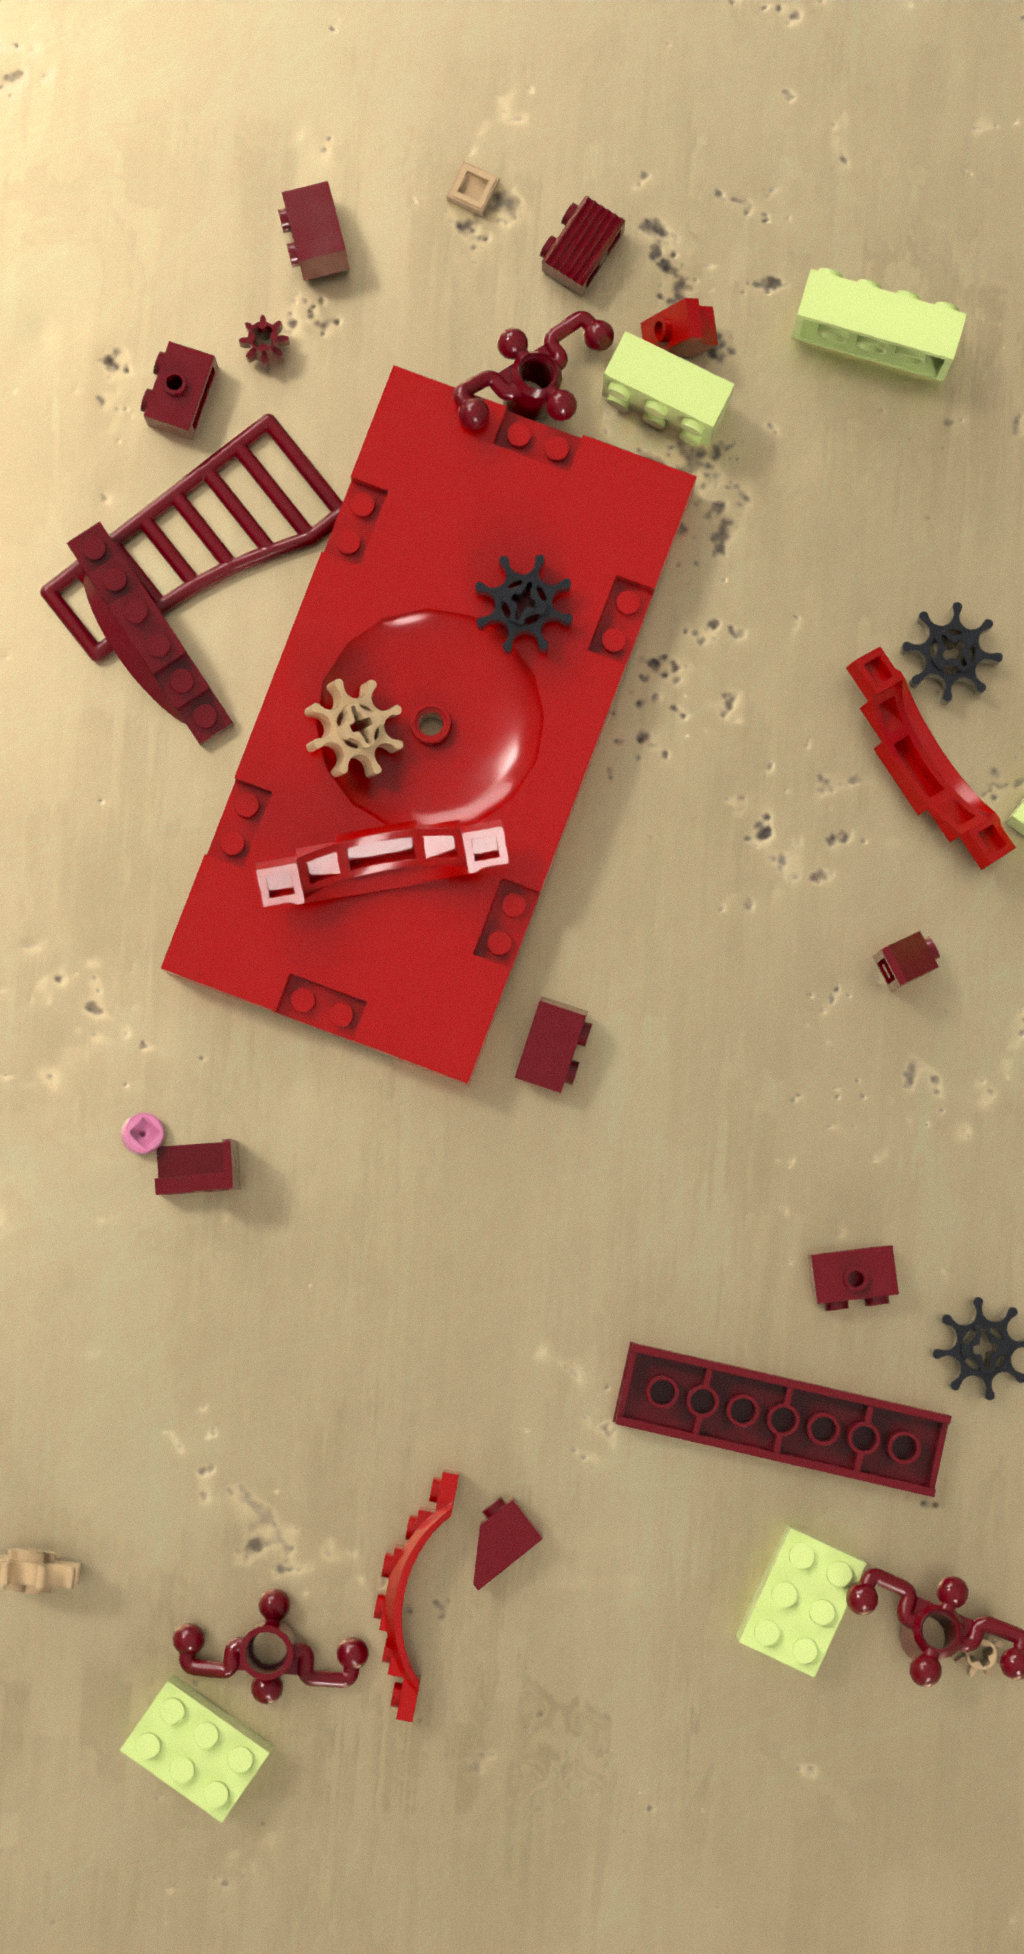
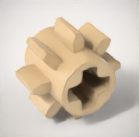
M985 1632L981 1645L987 1647V1649L982 1651L984 1657L982 1660L978 1661L974 1656H969L975 1651L968 1653L960 1651L961 1655L956 1656L953 1660L957 1665H962L966 1662L969 1664L967 1667V1675L969 1677H973L977 1669L983 1670L988 1677H991L992 1671L990 1667L995 1662L1000 1664V1656L997 1655L996 1649L1004 1644L1001 1639L989 1641L990 1634Z

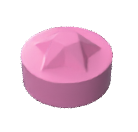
M136 1114L128 1118L123 1124L121 1130L122 1142L134 1154L144 1155L153 1152L163 1142V1125L152 1114Z

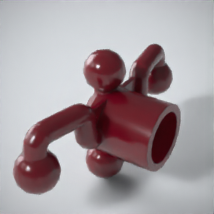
M577 311L549 329L544 335L543 345L534 351L527 350L528 339L523 331L513 327L504 329L497 338V349L504 358L515 361L499 373L493 370H485L455 387L453 396L456 405L459 407L458 418L461 424L467 429L477 430L488 423L490 411L487 403L482 399L471 397L488 386L502 399L503 405L507 406V411L534 421L542 419L547 413L556 421L563 422L569 420L576 413L577 401L570 391L559 389L562 382V370L568 362L567 353L559 342L582 327L584 329L583 340L586 346L592 351L601 352L607 350L613 344L614 330L612 326L604 320H596L589 312ZM524 381L536 383L542 389L531 387Z
M871 1568L865 1571L860 1581L850 1586L846 1593V1603L849 1609L855 1614L862 1616L872 1613L878 1605L879 1598L875 1589L876 1585L901 1596L896 1612L897 1618L901 1623L899 1639L902 1649L908 1657L913 1659L909 1667L911 1679L921 1687H932L938 1683L942 1676L940 1660L951 1657L958 1651L968 1653L979 1648L985 1632L1014 1643L1013 1647L1005 1650L1000 1657V1668L1002 1673L1011 1680L1018 1681L1024 1679V1630L991 1616L983 1615L972 1620L958 1614L955 1609L963 1606L969 1595L966 1582L960 1577L951 1575L940 1580L936 1589V1595L940 1604H934L917 1597L916 1590L911 1583L879 1568ZM928 1617L938 1621L944 1630L945 1642L942 1649L932 1647L924 1639L922 1632L923 1624Z
M277 1588L268 1589L259 1598L258 1608L265 1620L255 1624L245 1637H235L230 1640L224 1650L223 1662L195 1659L196 1654L200 1652L205 1643V1634L197 1624L184 1623L178 1626L172 1637L173 1645L179 1652V1664L187 1674L224 1679L233 1676L237 1670L246 1671L254 1678L251 1683V1693L254 1699L265 1705L273 1704L282 1696L283 1682L280 1676L283 1674L298 1675L305 1685L312 1687H350L358 1679L360 1668L367 1662L369 1649L360 1638L348 1637L341 1641L336 1651L337 1659L343 1666V1672L314 1670V1652L311 1647L306 1643L296 1641L292 1629L281 1622V1619L285 1618L289 1613L291 1604L288 1595L283 1590ZM270 1632L283 1640L287 1653L282 1660L269 1664L257 1658L253 1644L259 1633Z

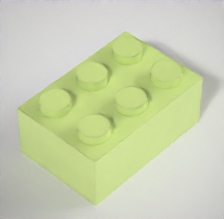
M625 331L604 372L602 396L607 398L606 402L620 411L627 412L628 409H631L643 415L642 420L655 428L663 429L666 426L678 432V437L692 446L698 447L701 443L709 447L730 406L735 384Z
M787 1524L736 1634L738 1641L815 1678L848 1606L846 1603V1593L850 1586L858 1583L867 1563L845 1550Z
M173 1674L125 1741L120 1751L222 1823L274 1745Z

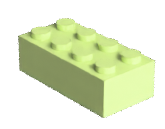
M820 268L819 271L811 269L791 338L944 381L954 360L967 314L959 312V308L951 303L936 302L931 304L921 301L917 294L909 291L899 290L897 293L881 289V285L871 280L860 279L858 282L842 278V274L833 269Z

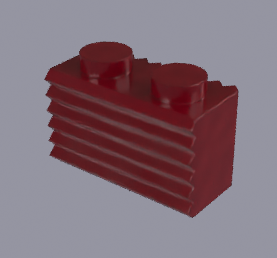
M585 196L579 206L574 202L569 206L561 221V224L565 225L558 238L553 235L548 238L539 255L544 258L542 260V271L581 296L585 293L625 231V220L622 217L612 213L589 196Z

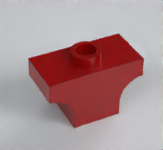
M684 298L640 323L643 340L678 357H697L718 346L713 306H700L698 298Z

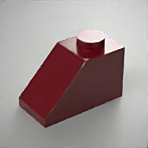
M918 931L884 947L872 957L888 988L893 992L937 969L939 966L936 959L940 958V955L933 940L929 936L924 938L921 932Z
M513 1496L506 1502L502 1497H499L482 1511L486 1518L480 1522L473 1585L477 1590H480L543 1539V1534Z

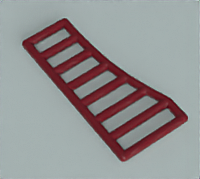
M266 413L115 529L109 536L162 615H164L198 592L235 573L316 544L332 532L343 501L275 416ZM264 434H269L329 509L330 513L313 526L308 523L249 449V446ZM236 457L297 534L273 542L217 471ZM205 481L256 545L257 549L234 557L186 495ZM174 506L219 564L197 575L154 520ZM141 530L183 582L165 595L160 593L123 546L126 541ZM75 560L44 584L40 589V595L90 659L99 662L114 650L106 637L97 642L59 594L77 579L84 585L82 566L78 560Z

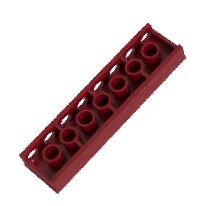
M630 1342L612 1422L621 1426L935 1497V1485L947 1429L952 1416Z

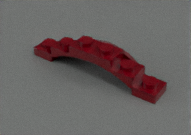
M99 521L67 542L66 544L82 566L85 592L99 627L120 661L139 685L164 710L180 722L185 723L200 746L234 724L101 522Z

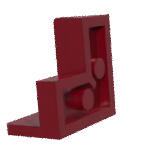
M222 1139V1142L160 1146L157 1149L158 1178H155L156 1195L241 1190L238 1141Z

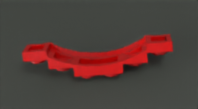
M881 646L846 667L847 671L868 701L859 709L882 741L874 748V751L916 814L919 816L928 810L949 843L960 837L981 870L1013 851L1016 847L1001 826L1000 818L970 788L944 754L918 710L905 677L901 671L893 666Z
M458 819L419 827L418 821L413 820L336 834L337 841L296 848V856L255 863L263 907L289 902L303 904L441 880L476 873L484 867L509 863L501 819L460 826Z
M444 1469L442 1478L433 1477L429 1502L437 1503L436 1509L420 1506L418 1516L410 1515L405 1539L408 1541L405 1545L396 1544L394 1554L386 1552L381 1577L389 1578L386 1595L378 1593L373 1618L381 1619L379 1630L387 1632L388 1638H386L382 1662L389 1663L388 1675L404 1678L403 1683L395 1682L390 1707L398 1708L397 1720L413 1722L422 1676L414 1673L403 1639L402 1608L407 1581L412 1567L427 1540L452 1515L460 1474L457 1471Z

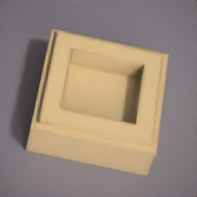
M463 161L447 194V200L483 217L500 179L496 175Z

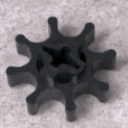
M543 555L535 557L534 568L524 575L513 572L510 568L509 558L502 556L499 559V566L506 574L504 583L495 588L488 587L482 582H477L475 585V592L478 596H487L495 603V609L490 615L477 619V629L484 631L493 624L504 626L508 631V638L503 643L504 654L509 655L512 653L513 643L521 635L534 637L538 643L539 652L546 653L548 651V642L542 636L541 631L543 627L549 622H559L567 628L572 625V615L556 611L552 604L555 596L571 590V581L565 578L556 585L543 583L539 577V573L545 565ZM530 590L531 607H526L520 619L517 620L516 602H522L523 598L526 597L527 591ZM538 592L543 594L546 601L540 598ZM502 609L508 612L509 618L504 615Z
M959 602L954 603L950 608L951 621L944 626L934 624L927 612H921L916 622L925 629L927 633L926 642L918 645L904 642L900 647L902 655H917L921 658L924 665L923 671L913 676L910 680V687L917 688L922 680L926 678L937 679L943 687V693L940 698L942 705H947L952 700L951 688L956 682H966L971 686L976 696L982 695L986 690V685L977 678L975 673L976 666L981 663L997 666L1003 659L1001 653H987L979 645L980 635L992 628V620L986 619L977 629L965 628L959 618L962 604ZM930 647L933 649V657L930 655ZM956 648L959 651L956 659L952 657L947 660L943 656L946 649L952 650ZM970 651L972 652V660L969 658Z
M973 1297L970 1300L973 1307V1317L967 1324H957L948 1314L940 1316V1322L948 1325L953 1330L954 1341L946 1349L933 1348L930 1351V1355L935 1359L951 1356L957 1361L958 1372L948 1382L950 1389L958 1390L966 1377L976 1376L983 1385L982 1397L987 1400H993L995 1394L992 1389V1380L998 1373L1007 1372L1014 1381L1018 1383L1024 1382V1374L1016 1371L1011 1363L1013 1352L1018 1348L1024 1347V1339L1015 1341L1007 1332L1009 1321L1018 1313L1015 1307H1006L1000 1319L990 1321L986 1319L982 1312L983 1299ZM990 1328L997 1331L1000 1335L999 1338L991 1333ZM970 1331L968 1337L963 1341L965 1335ZM981 1336L984 1342L991 1343L992 1350L985 1352L984 1361L980 1354H976L973 1351V1346L980 1345ZM1002 1355L1001 1360H1000L999 1363L995 1366V1363L997 1362V1360H998V1359L1000 1358V1356ZM969 1359L975 1365V1369L971 1368L965 1360Z

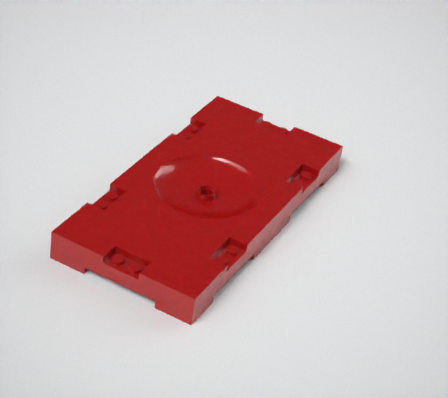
M393 365L350 476L351 483L324 552L321 551L236 771L234 786L208 853L204 854L161 969L172 976L249 1003L469 1087L664 567L667 564L693 495L697 476L589 436L583 435L580 438L507 411V406L474 394L471 397L482 399L487 403L490 418L488 423L480 429H467L458 418L459 407L456 405L453 396L455 387ZM543 555L545 565L539 573L543 583L556 585L565 578L571 581V590L555 596L552 604L556 611L572 615V625L567 628L559 622H549L543 627L541 633L548 642V651L546 653L539 652L538 643L534 637L521 635L515 639L512 653L509 655L504 654L503 643L508 638V631L504 626L493 624L484 631L477 629V619L490 615L495 609V603L487 596H478L475 592V585L477 582H482L488 587L495 588L504 583L506 574L499 566V559L502 556L509 558L510 568L513 572L524 575L534 568L535 557ZM530 590L527 591L526 597L523 598L522 602H516L517 620L520 619L526 607H531ZM538 592L540 598L546 601L543 594ZM502 609L504 615L509 618L508 612ZM336 679H341L347 695L356 699L360 694V686L369 680H374L377 683L371 697L374 706L381 711H386L395 705L401 707L402 711L400 714L386 719L384 729L390 738L401 740L403 748L391 754L384 748L377 747L375 759L382 770L371 778L365 776L362 763L354 758L349 760L347 773L334 777L331 771L336 765L337 758L333 749L322 746L313 752H309L306 748L309 742L322 738L324 728L317 718L306 716L304 711L314 703H318L323 708L331 710L334 701L332 695L327 690V685ZM427 718H437L442 722V729L436 735H426L420 730L422 722ZM356 725L350 726L353 732L358 731ZM458 819L460 826L498 819L502 820L509 863L484 867L476 873L393 889L303 904L289 902L263 907L255 863L296 856V848L337 841L336 834L413 820L418 821V827Z

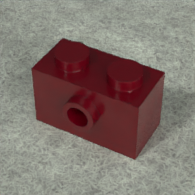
M328 181L282 192L285 208L278 209L283 233L292 232L294 242L286 244L292 268L300 266L304 281L350 270Z
M169 341L166 351H160L156 358L153 373L157 377L153 389H146L141 402L140 410L144 412L143 416L148 426L194 440L219 367L214 355Z
M542 996L514 1078L559 1093L562 1092L564 1083L573 1085L580 1062L572 1059L577 1045L585 1047L592 1027V1023L585 1021L588 1011Z
M893 1245L807 1255L814 1304H824L825 1311L848 1309V1301L864 1299L865 1306L889 1304V1296L899 1294Z

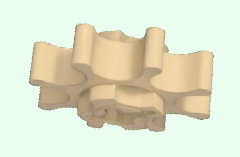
M336 679L327 685V690L332 695L334 701L332 709L328 710L318 703H314L304 711L306 716L317 718L324 728L322 738L309 742L306 748L309 752H313L322 746L333 749L337 758L336 765L331 771L334 777L347 773L349 760L354 758L362 763L365 776L371 778L382 770L375 759L377 747L384 748L391 754L403 748V742L390 738L384 729L386 719L400 714L402 711L401 707L395 705L386 711L377 709L371 699L372 692L377 686L374 680H369L360 686V694L356 699L347 695L343 681ZM356 725L358 731L353 732L350 726Z
M25 1547L17 1549L8 1548L7 1555L0 1554V1585H4L3 1589L29 1594L51 1593L52 1586L74 1589V1585H79L82 1563L60 1561V1557H55L56 1552Z

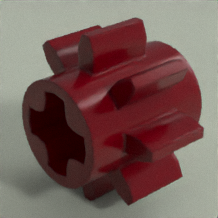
M261 315L260 322L254 325L246 322L245 327L248 337L240 338L239 344L242 348H251L246 354L247 362L251 363L258 359L262 361L265 369H268L269 362L274 359L283 362L284 357L281 352V346L290 345L288 336H278L283 329L282 322L279 320L272 325L266 321L264 315ZM260 337L263 340L271 338L272 344L267 346L262 343L258 346L257 339Z

